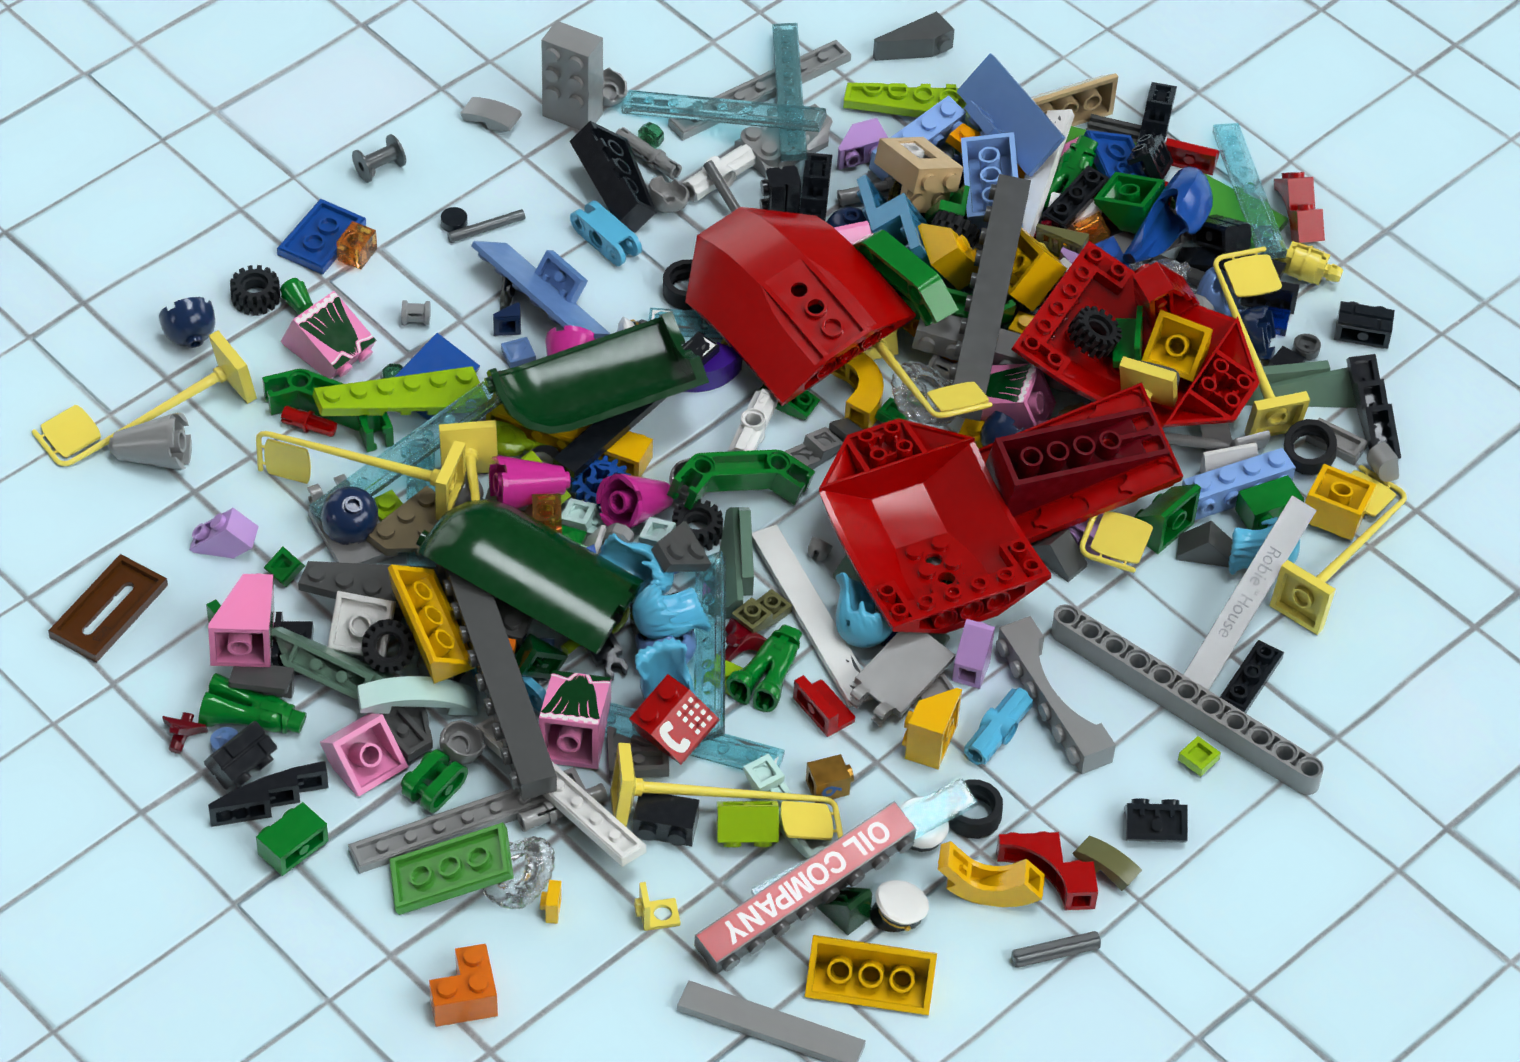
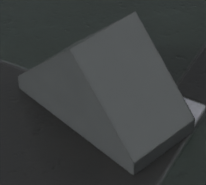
M1212 521L1206 522L1179 534L1176 560L1229 567L1232 539Z
M1069 529L1060 530L1052 533L1049 537L1030 543L1043 563L1067 582L1071 581L1087 567V561L1080 552Z

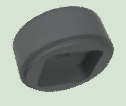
M1300 334L1294 339L1292 350L1306 357V360H1312L1319 355L1321 342L1312 334Z

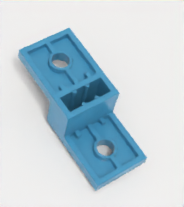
M866 174L858 178L857 183L860 190L857 191V195L865 206L862 208V212L870 223L871 233L879 230L887 231L944 279L930 264L918 229V225L921 223H928L905 193L887 202Z

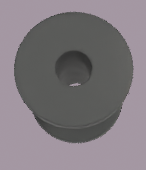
M389 134L386 136V147L366 156L359 150L352 152L355 169L365 182L372 181L376 168L393 160L400 167L406 165L404 149L394 135Z

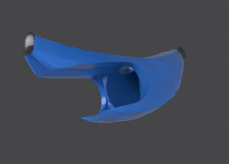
M1191 166L1184 167L1177 171L1169 181L1124 253L1123 260L1126 263L1134 264L1156 257L1166 251L1181 234L1188 232L1192 235L1201 229L1210 214L1213 194L1207 176L1200 169ZM1170 196L1176 202V214L1169 208L1168 201Z

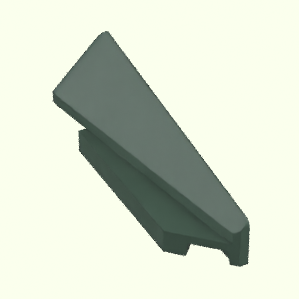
M1328 360L1262 366L1275 397L1307 391L1310 398L1308 407L1357 408L1348 367L1330 371ZM1259 385L1246 405L1253 406L1254 401L1264 399Z
M730 507L725 514L709 617L713 619L731 618L732 612L743 605V596L753 595L754 567L751 510L749 507ZM722 570H723V595H722L721 588H720V583H721V579H722Z
M283 627L272 628V636L276 638L281 651L280 658L283 666L292 667L294 671L358 700V685L397 677L387 672H379L365 662Z

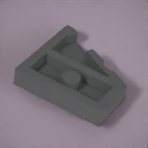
M683 521L664 536L651 549L664 572L706 571L712 564L686 521Z
M392 706L390 714H383L404 758L408 762L433 748L429 719L425 707Z
M607 727L609 779H612L618 743H630L636 778L669 777V756L641 736L633 734L629 738L616 733V728Z

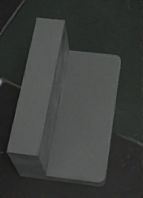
M271 665V667L234 666L228 684L230 688L247 689L264 695L292 698L294 694V668Z

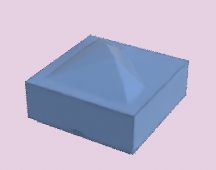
M527 337L501 343V351L509 368L536 360V355Z

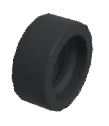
M692 259L672 263L663 274V296L667 303L681 310L694 309L685 304L687 291L679 290L673 284L678 280L690 278Z
M1305 419L1296 422L1288 429L1284 437V451L1295 465V471L1301 474L1315 475L1319 474L1323 464L1331 466L1336 459L1337 438L1328 424L1319 420ZM1314 435L1326 442L1327 451L1321 457L1305 459L1295 453L1294 443L1302 436Z
M968 779L958 782L950 789L946 798L945 811L948 816L949 827L957 834L966 838H982L992 834L997 830L1002 819L1003 798L1000 792L992 784L982 780ZM964 787L972 799L981 800L991 807L992 812L990 815L981 819H971L963 816L957 810L955 811L958 798L962 796L961 801L968 798Z

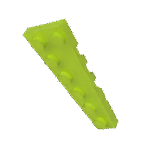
M847 82L843 108L918 118L947 96H950L962 109H964L967 103L957 93L959 88H956V84H946V88H931V84L907 87L905 83Z
M473 366L314 388L313 398L321 416H380L385 414V412L411 415L412 411H427V415H438L439 411H454V415L485 414V409L489 404Z

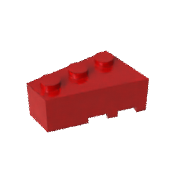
M1159 262L1151 265L1144 264L1133 274L1135 304L1143 306V317L1152 330L1160 310L1179 316L1200 304L1184 277Z

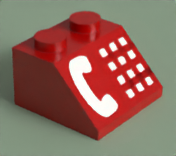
M669 674L665 676L629 718L639 735L680 765L683 764L720 721L690 689Z

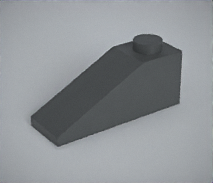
M936 11L875 38L873 58L875 61L934 57L953 48L955 29Z

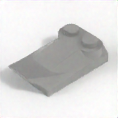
M816 104L802 109L805 153H816L828 147L829 131L833 121ZM780 120L762 128L755 126L745 128L740 134V139L735 141L734 149L745 144L752 149L756 156V164L753 167L764 177L767 168L779 167L782 169L784 166H792L801 161L782 160Z

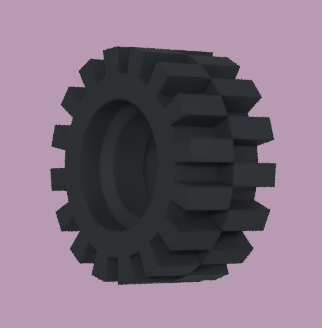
M940 210L936 213L931 225L951 228L959 236L964 235L972 249L980 236V230L977 229L975 224H970V220H964L963 216H956L953 212L949 214L945 210L943 212Z
M249 265L248 270L245 271L244 268L239 269V274L235 272L233 279L231 278L230 280L232 304L234 307L237 306L239 312L244 309V314L249 315L250 311H253V316H257L258 311L266 314L267 308L272 311L275 309V305H278L280 302L279 278L268 267L262 270V265H257V269H253L252 265ZM251 288L264 289L257 293L247 292Z
M1086 306L1084 309L1082 308L1068 326V333L1071 334L1069 338L1071 341L1075 340L1073 345L1076 348L1080 346L1082 348L1080 352L1083 354L1086 351L1089 352V357L1093 358L1096 355L1097 359H1101L1102 356L1105 358L1112 352L1122 338V334H1120L1122 330L1120 327H1117L1119 325L1117 320H1111L1113 316L1110 313L1107 316L1105 315V310L1100 309L1098 311L1095 306L1092 308Z
M699 499L694 507L689 510L683 503H680L678 509L675 508L672 515V522L676 523V527L683 521H686L688 524L692 522L704 523L707 525L706 528H691L700 545L703 548L706 547L708 551L713 549V544L717 546L719 539L721 540L723 535L721 510L718 511V506L714 504L710 507L711 501L706 500L702 504L701 499Z
M393 619L379 620L372 624L365 632L361 648L364 659L370 667L382 673H394L404 669L410 663L415 652V640L410 629L402 622ZM387 634L395 636L400 642L399 652L390 658L380 655L376 647L379 638Z

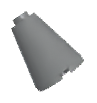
M173 413L116 431L109 441L110 452L118 460L177 470L185 469L184 464L190 463L192 453L191 434L185 435L184 426H189L184 414Z

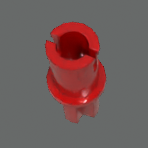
M285 406L281 414L282 423L301 428L306 433L311 430L332 437L337 429L336 422L315 416L314 411L305 412Z

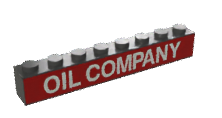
M893 801L695 934V948L715 974L722 970L730 971L739 964L741 957L747 953L755 954L761 950L766 944V940L772 936H782L790 929V924L797 919L801 921L807 919L815 912V907L823 902L828 904L840 895V890L848 885L853 887L864 879L865 873L873 868L879 870L889 862V857L897 852L901 854L910 849L914 844L916 827L896 802Z

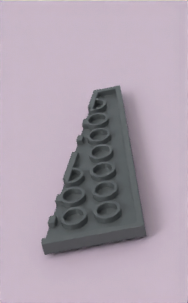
M308 561L298 582L300 591L336 599L337 591L396 601L394 614L404 616L391 588L388 572L390 565ZM411 566L434 569L444 591L442 580L445 579L444 573H438L436 567ZM446 596L449 604L453 603L452 596ZM494 596L508 638L516 639V644L522 645L533 618ZM458 619L457 622H458L459 627H460V626H462V625H461L460 619Z

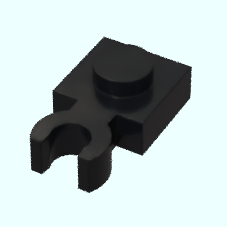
M612 632L598 655L585 648L596 667L601 664L605 665V676L611 677V681L614 680L612 668L617 667L621 669L624 675L627 674L628 665L625 660L619 658L623 650Z

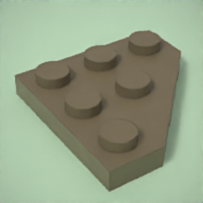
M425 486L379 522L374 531L368 535L366 541L386 556H398V552H415L416 556H421L417 552L419 546L416 545L419 536L423 530L430 532L439 521L436 520L435 491Z

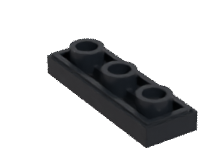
M1088 165L1042 213L1041 220H1050L1052 222L1051 226L1067 229L1094 201V198L1110 178Z
M1258 640L1220 698L1247 713L1283 659L1284 652Z

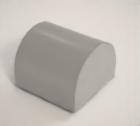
M1383 442L1372 447L1367 454V462L1378 477L1385 482L1399 479L1398 457L1389 445Z

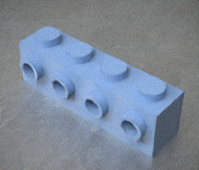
M947 96L890 138L924 137L937 148H940L946 142L949 134L965 122L967 112L950 96ZM876 147L871 153L869 169L881 181H884L887 177L894 179L874 163L877 152Z
M1279 448L1183 479L1182 486L1198 484L1201 487L1195 520L1235 508L1238 492L1287 475L1293 481L1296 467L1284 449Z

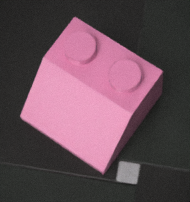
M368 713L320 742L333 770L356 796H361L409 767L383 714Z

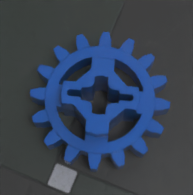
M604 455L602 460L596 459L575 479L571 477L570 491L571 493H576L575 499L597 504L596 494L603 479L617 473L631 474L626 473V465L618 467V459L609 462L608 456Z

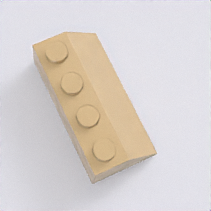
M1116 73L1101 75L1053 91L1041 93L1031 98L1045 114L1048 110L1072 109L1074 119L1071 126H1077L1089 122L1091 114L1103 117L1113 114L1118 75Z

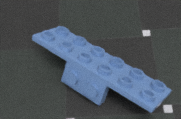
M992 53L982 61L957 90V93L967 103L964 109L971 116L968 120L979 130L982 129L981 136L1014 132L1017 164L1030 177L1034 175L1065 140V136Z
M473 241L471 247L478 252V256L482 260L490 262L499 275L508 278L516 290L525 293L533 305L542 308L548 313L547 317L551 321L560 324L563 328L564 326L571 325L591 330L594 333L595 339L610 334L576 304L588 280L554 250H546L536 269L507 243Z

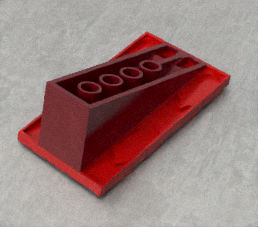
M1142 382L1016 434L995 438L994 443L978 449L1002 498L1030 543L1085 522L1091 517L1135 502L1138 498L1169 488L1175 483L1180 482L1183 478L1182 471Z

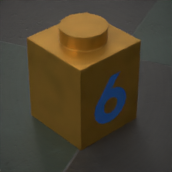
M841 754L807 762L806 782L812 795L835 799L850 794V783L854 781V775L851 766L845 764Z

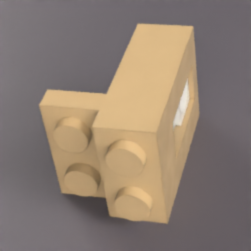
M924 137L880 138L874 161L877 166L902 184L900 194L905 193L920 213H926L940 199L949 201L951 192H956L959 189L964 168Z

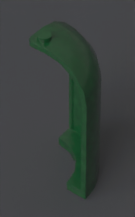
M672 311L661 314L653 320L529 363L497 371L496 368L490 369L486 372L488 377L484 378L489 394L496 393L502 407L509 416L525 428L545 434L573 431L709 383L700 356L695 355L691 349L686 351L683 349L682 345L685 344V339L679 330Z
M492 499L467 501L447 511L430 532L423 530L416 542V545L419 546L417 552L597 655L617 623L613 620V617L616 613L623 615L644 582L639 577L519 509Z

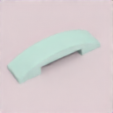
M570 498L562 513V524L587 531V537L601 525H605L599 515L601 512H598L597 504ZM649 517L646 523L642 522L631 528L634 533L633 542L655 546L659 540L676 528V523Z
M404 676L375 680L358 685L357 687L360 713L390 714L392 706L447 708L448 715L477 716L478 713L474 688L449 679L434 684L431 677Z
M769 753L743 766V771L753 790L792 793L784 783L785 775ZM758 799L759 801H778L779 830L790 844L807 859L834 842L833 840L788 838L783 830L780 808L783 801L791 800Z

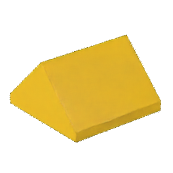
M1160 310L1141 361L1173 368L1179 373L1180 377L1193 382L1208 355L1213 329Z

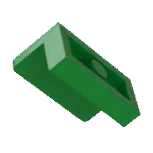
M963 185L949 198V201L940 199L927 210L924 215L927 223L931 225L936 213L940 210L942 212L945 210L949 214L953 212L956 216L961 215L964 217L970 186Z
M1137 306L1136 319L1116 318L1119 323L1117 327H1120L1122 330L1120 333L1122 338L1113 349V368H1119L1123 356L1137 361L1142 359L1143 306Z

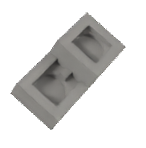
M472 97L460 113L464 121L485 122L488 130L511 131L522 116L520 110L510 105L481 97Z
M827 427L805 435L803 444L784 452L813 470L835 455L843 442Z

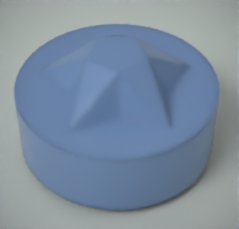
M222 727L214 731L210 738L213 753L239 732L230 727Z

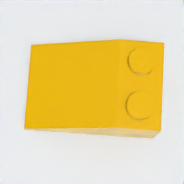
M1022 227L1008 294L1034 311L1038 305L1044 302L1051 288L1062 279L1067 268Z

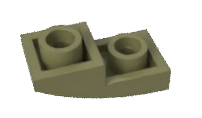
M770 589L758 600L750 598L732 612L731 617L750 632L755 633L774 625L792 612V604L773 589Z
M1090 835L1072 853L1080 861H1094L1095 873L1101 870L1121 891L1142 871L1135 862L1121 851Z

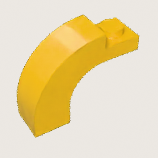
M863 352L831 374L846 381L855 390L846 401L844 419L849 418L862 429L872 427L877 421L875 415L882 407L884 384L877 364Z
M951 841L941 844L938 870L948 878L946 889L958 897L973 903L996 907H1017L1042 900L1045 874L1028 859L1005 866L985 865L970 858Z

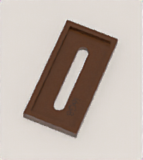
M120 554L48 630L49 637L97 663L168 586L167 578ZM126 586L134 587L93 633L89 635L83 633L84 628H87L111 603L114 596H117Z

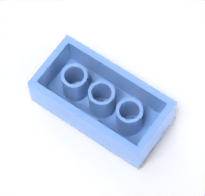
M1014 132L961 138L964 184L970 186L966 205L967 219L971 221L970 224L977 226L980 234L982 227L987 228L989 223L984 222L987 205L992 206L993 200H989L991 184H997L999 174L1018 177Z

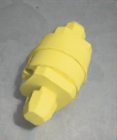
M1292 241L1289 249L1279 245L1283 257H1271V259L1286 263L1284 273L1297 278L1299 281L1303 280L1311 284L1319 285L1323 277L1331 282H1339L1343 273L1341 267L1333 263L1332 265L1328 264L1330 254L1313 248L1314 246ZM1272 244L1268 255H1277L1279 253L1277 247L1279 244Z

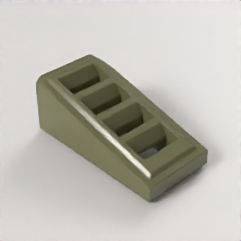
M1037 224L1036 240L1044 243L1049 252L1057 257L1060 256L1062 247L1080 254L1089 241V234L1043 224ZM1044 235L1048 236V242L1044 241Z

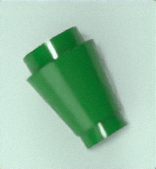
M291 278L282 284L280 288L281 298L299 315L313 306L303 281H300L298 278Z

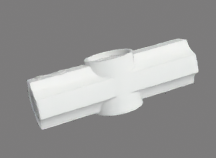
M745 144L743 146L740 145L721 158L713 156L706 161H713L727 186L730 187L737 175L756 164V156L752 149ZM704 166L701 171L682 182V185L687 187L690 193L689 200L692 202L698 201L717 189Z
M762 388L760 391H755L747 410L741 414V423L728 452L756 450L758 445L763 442L765 430L778 404V400L769 390Z

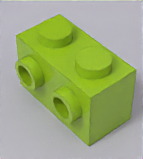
M717 801L718 843H723L724 847L733 848L741 847L742 842H754L755 847H771L772 842H779L778 801Z

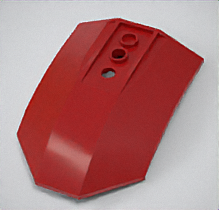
M739 207L697 235L685 304L694 309L724 338L782 406L916 317V314L875 267L833 226L818 216ZM796 285H802L806 287L807 293L802 297H796L792 294L791 290ZM817 304L823 307V311L813 314L808 308Z
M1088 241L1011 350L1059 383L1093 402L1121 391L1119 368H1113V358L1108 356L1104 358L1102 356L1101 359H1097L1096 355L1093 358L1089 357V352L1087 351L1085 354L1080 352L1082 348L1080 346L1076 348L1073 345L1075 340L1071 341L1069 338L1071 334L1068 333V326L1078 312L1086 306L1090 308L1095 306L1098 311L1100 309L1105 310V315L1108 316L1110 313L1113 316L1112 321H1115L1116 318L1136 319L1137 305L1135 304L1133 274H1135V271L1091 241ZM1197 305L1179 316L1213 329L1208 355L1193 382L1180 377L1177 390L1178 399L1174 408L1150 401L1162 428L1232 423L1237 419L1260 384L1238 316L1235 319ZM1145 318L1142 357L1153 331Z
M900 418L846 436L819 487V493L830 522L854 570L893 632L946 634L964 628L966 619L981 622L996 617L1051 579L1050 571L1022 532L1002 498L978 450L974 437ZM930 557H937L942 562L939 565L927 563L926 560ZM942 580H950V581H952L953 583H951V584H946V583L940 582V581H942Z

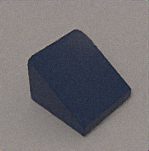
M520 302L514 303L493 314L494 336L521 334Z

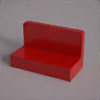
M1167 138L1166 145L1174 161L1171 166L1179 168L1187 166L1196 167L1204 174L1213 176L1220 151Z
M804 675L794 680L793 699L827 737L855 722V715L823 680L820 679L811 684Z

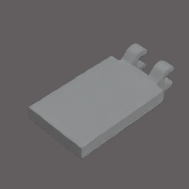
M345 474L334 477L337 485L334 487V490L350 486ZM319 484L307 487L311 495L308 496V500L312 507L308 508V515L335 562L377 564L396 557L384 555L367 541L359 544L357 542L342 545L332 540L324 532L323 524L319 517L322 505L326 500Z
M898 632L855 677L854 683L857 686L851 691L850 695L852 697L848 702L857 709L869 695L880 703L874 709V715L871 718L878 726L883 725L892 713L900 718L954 661L955 654L928 633Z

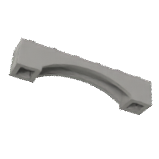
M1031 616L1000 627L998 640L996 641L998 653L1002 657L1005 656L1010 664L1013 676L1020 679L1024 690L1028 692L1037 705L1041 719L1047 721L1052 728L1053 736L1065 748L1069 762L1072 765H1076L1081 774L1112 763L1116 744L1102 723L1096 725L1074 712L1061 700L1048 682L1039 657L1042 655L1044 636Z

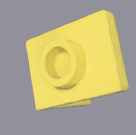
M640 882L639 898L634 899L636 917L642 918L644 931L680 926L681 922L676 899L649 901L646 882ZM664 907L669 909L672 915L667 920H659L654 916L655 910Z

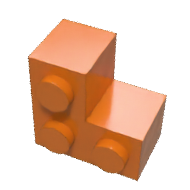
M486 943L455 948L457 975L429 980L430 1002L435 1027L498 1016L497 993Z

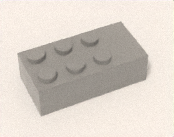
M556 20L541 40L542 116L581 130L589 121L597 123L603 115V37Z

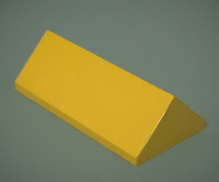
M391 564L388 567L391 588L433 683H438L474 669L475 667H470L467 657V650L470 649L467 643L463 644L461 641L459 624L457 620H454L450 604L434 569Z
M813 935L805 997L929 1015L937 953Z

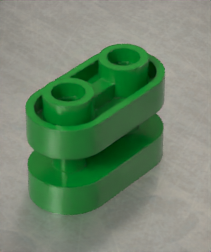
M438 749L427 752L420 764L403 777L401 781L402 795L412 801H417L421 798V807L430 813H435L464 784L468 775V768L457 761L448 765L449 756Z

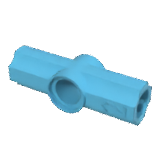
M1020 687L1018 689L1012 688L996 709L990 708L981 720L978 731L964 746V753L969 758V761L976 765H985L1002 743L1006 745L1011 741L1018 728V723L1033 706V699L1027 691Z

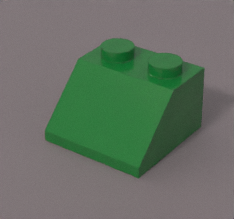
M1115 172L1094 198V204L1121 231L1136 234L1153 204L1164 190L1165 180Z
M1198 484L1171 487L1164 494H1158L1152 501V504L1146 509H1140L1135 514L1134 518L1152 525L1153 530L1146 546L1155 553L1159 554L1177 539L1179 534L1184 533L1194 524L1201 487Z

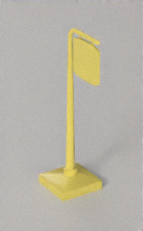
M1266 247L1222 254L1213 263L1232 317L1236 319L1238 316L1260 382L1259 387L1264 397L1263 400L1254 401L1244 431L1246 436L1269 430L1270 436L1287 433L1292 425L1304 420L1310 402L1307 391L1275 397L1219 268L1221 260L1232 258V260L1224 263V268L1237 297L1258 296L1280 290L1282 284L1270 255L1257 254L1265 252ZM1255 254V255H1252V256H1246V257H1241V258H1237V259L1234 258V257H1240V256Z
M219 330L209 335L218 364L213 369V373L119 430L148 422L218 382L223 383L226 380L247 404L252 402L257 397L247 364ZM74 405L41 424L43 435H40L36 429L32 430L34 437L59 466L75 464L108 445L110 438L114 435V433L72 459L62 461L56 456L57 452L64 458H68L101 438L100 431L91 417L80 406ZM43 437L47 438L50 444L54 447L55 451H52V449L45 442Z
M897 330L864 351L872 360L883 358L933 417L948 418L993 406L989 402V398L975 382H965L927 392V396L940 411L936 412L893 356L899 354Z
M1123 356L1119 365L1121 390L1142 382L1150 401L1174 408L1178 399L1177 372ZM1105 512L1090 546L1092 550L1100 554L1097 556L1087 552L1085 549V544L1097 516L1089 518L1079 546L1082 555L1090 560L1134 573L1136 569L1126 564L1127 562L1134 564L1140 562L1153 530L1152 525L1125 514ZM1102 555L1110 557L1112 559L1123 561L1124 563L1122 564L1113 560L1103 558Z
M496 421L439 424L441 468L453 442L465 443V472H467L471 501L480 500L478 474L489 473L490 464L496 463L492 460V457L498 456Z
M261 431L256 436L258 471H263V465H266L269 474L306 484L309 482L311 462L306 448L428 481L430 485L435 486L436 520H440L447 511L453 509L465 483V443L458 441L453 442L441 470L434 469L431 471L270 431ZM262 437H270V438H274V439H277V440L285 441V442H288V443H284V442H280V441H276V440H272V439H269V438H268V439L266 440L265 445H262V440H261V439H262ZM262 448H264L265 462H263Z
M1363 465L1358 467L1360 471L1354 470L1350 474L1377 484L1365 514L1376 517L1396 497V493L1392 490L1399 493L1401 499L1316 577L1289 560L1283 563L1270 601V607L1316 635L1324 629L1336 591L1335 588L1326 582L1407 500V495L1403 489L1392 482L1382 481L1375 472Z
M618 743L610 796L612 815L625 827H627L634 797L647 793L791 800L783 801L780 808L783 830L788 838L832 840L833 832L837 833L838 838L843 836L838 805L829 797L643 781V778H636L630 743ZM793 801L825 802V803H827V804H829V805L832 806L833 812H830L828 806H827L826 804H823V803H808V802H793ZM831 815H834L836 829H833Z

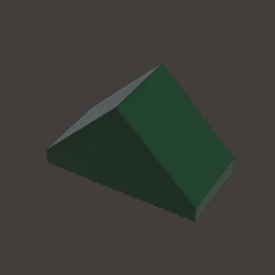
M529 633L515 654L521 676L550 679L552 671H559L568 658L565 652Z
M845 887L840 890V895L828 904L823 902L817 908L845 934L849 935L870 919L872 892L866 888Z

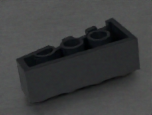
M589 121L569 142L610 213L636 233L657 212L628 139Z

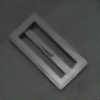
M1091 114L1086 130L1131 135L1133 141L1137 143L1141 125Z

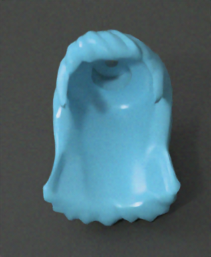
M1278 517L1262 521V525H1268L1265 529L1251 530L1238 527L1234 529L1231 555L1229 557V572L1231 575H1234L1241 569H1248ZM1300 539L1287 559L1292 563H1295L1298 558Z
M615 533L605 539L599 555L644 580L635 597L650 584L666 586L667 588L662 590V595L668 593L672 587L674 572H664L651 550L654 546L638 542L627 543L619 539Z
M844 572L837 574L836 581L840 586L836 610L838 633L844 641L855 647L868 648L880 644L892 632L881 613L875 612V603L861 582L848 577Z
M650 584L638 594L633 603L632 615L638 630L645 637L652 640L662 639L667 636L677 638L695 628L706 632L710 631L711 624L706 613L703 612L698 594L693 588H688L672 595H662V590H665L666 586Z
M664 638L662 642L655 641L653 646L639 649V652L635 655L634 664L636 665L635 669L641 676L640 688L644 701L667 674L695 694L693 681L686 664L687 646L681 643L680 640Z

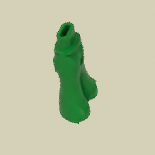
M1079 135L1076 143L1070 144V148L1064 152L1059 160L1042 213L1048 208L1052 192L1059 193L1061 187L1066 183L1064 191L1088 165L1092 167L1096 157L1094 151L1098 146L1097 141Z
M785 624L781 625L779 630H775L743 669L730 674L726 680V687L730 696L735 701L747 705L753 695L755 709L762 712L773 711L780 701L783 682L800 648L801 631ZM769 670L764 680L760 682L766 671Z
M217 673L213 675L209 683V691L205 692L200 706L198 723L205 724L208 728L218 724L248 726L255 720L265 731L281 732L282 730L283 734H286L288 731L300 734L306 720V712L295 710V705L289 704L277 696L264 695L247 689L230 688L228 684L229 678Z

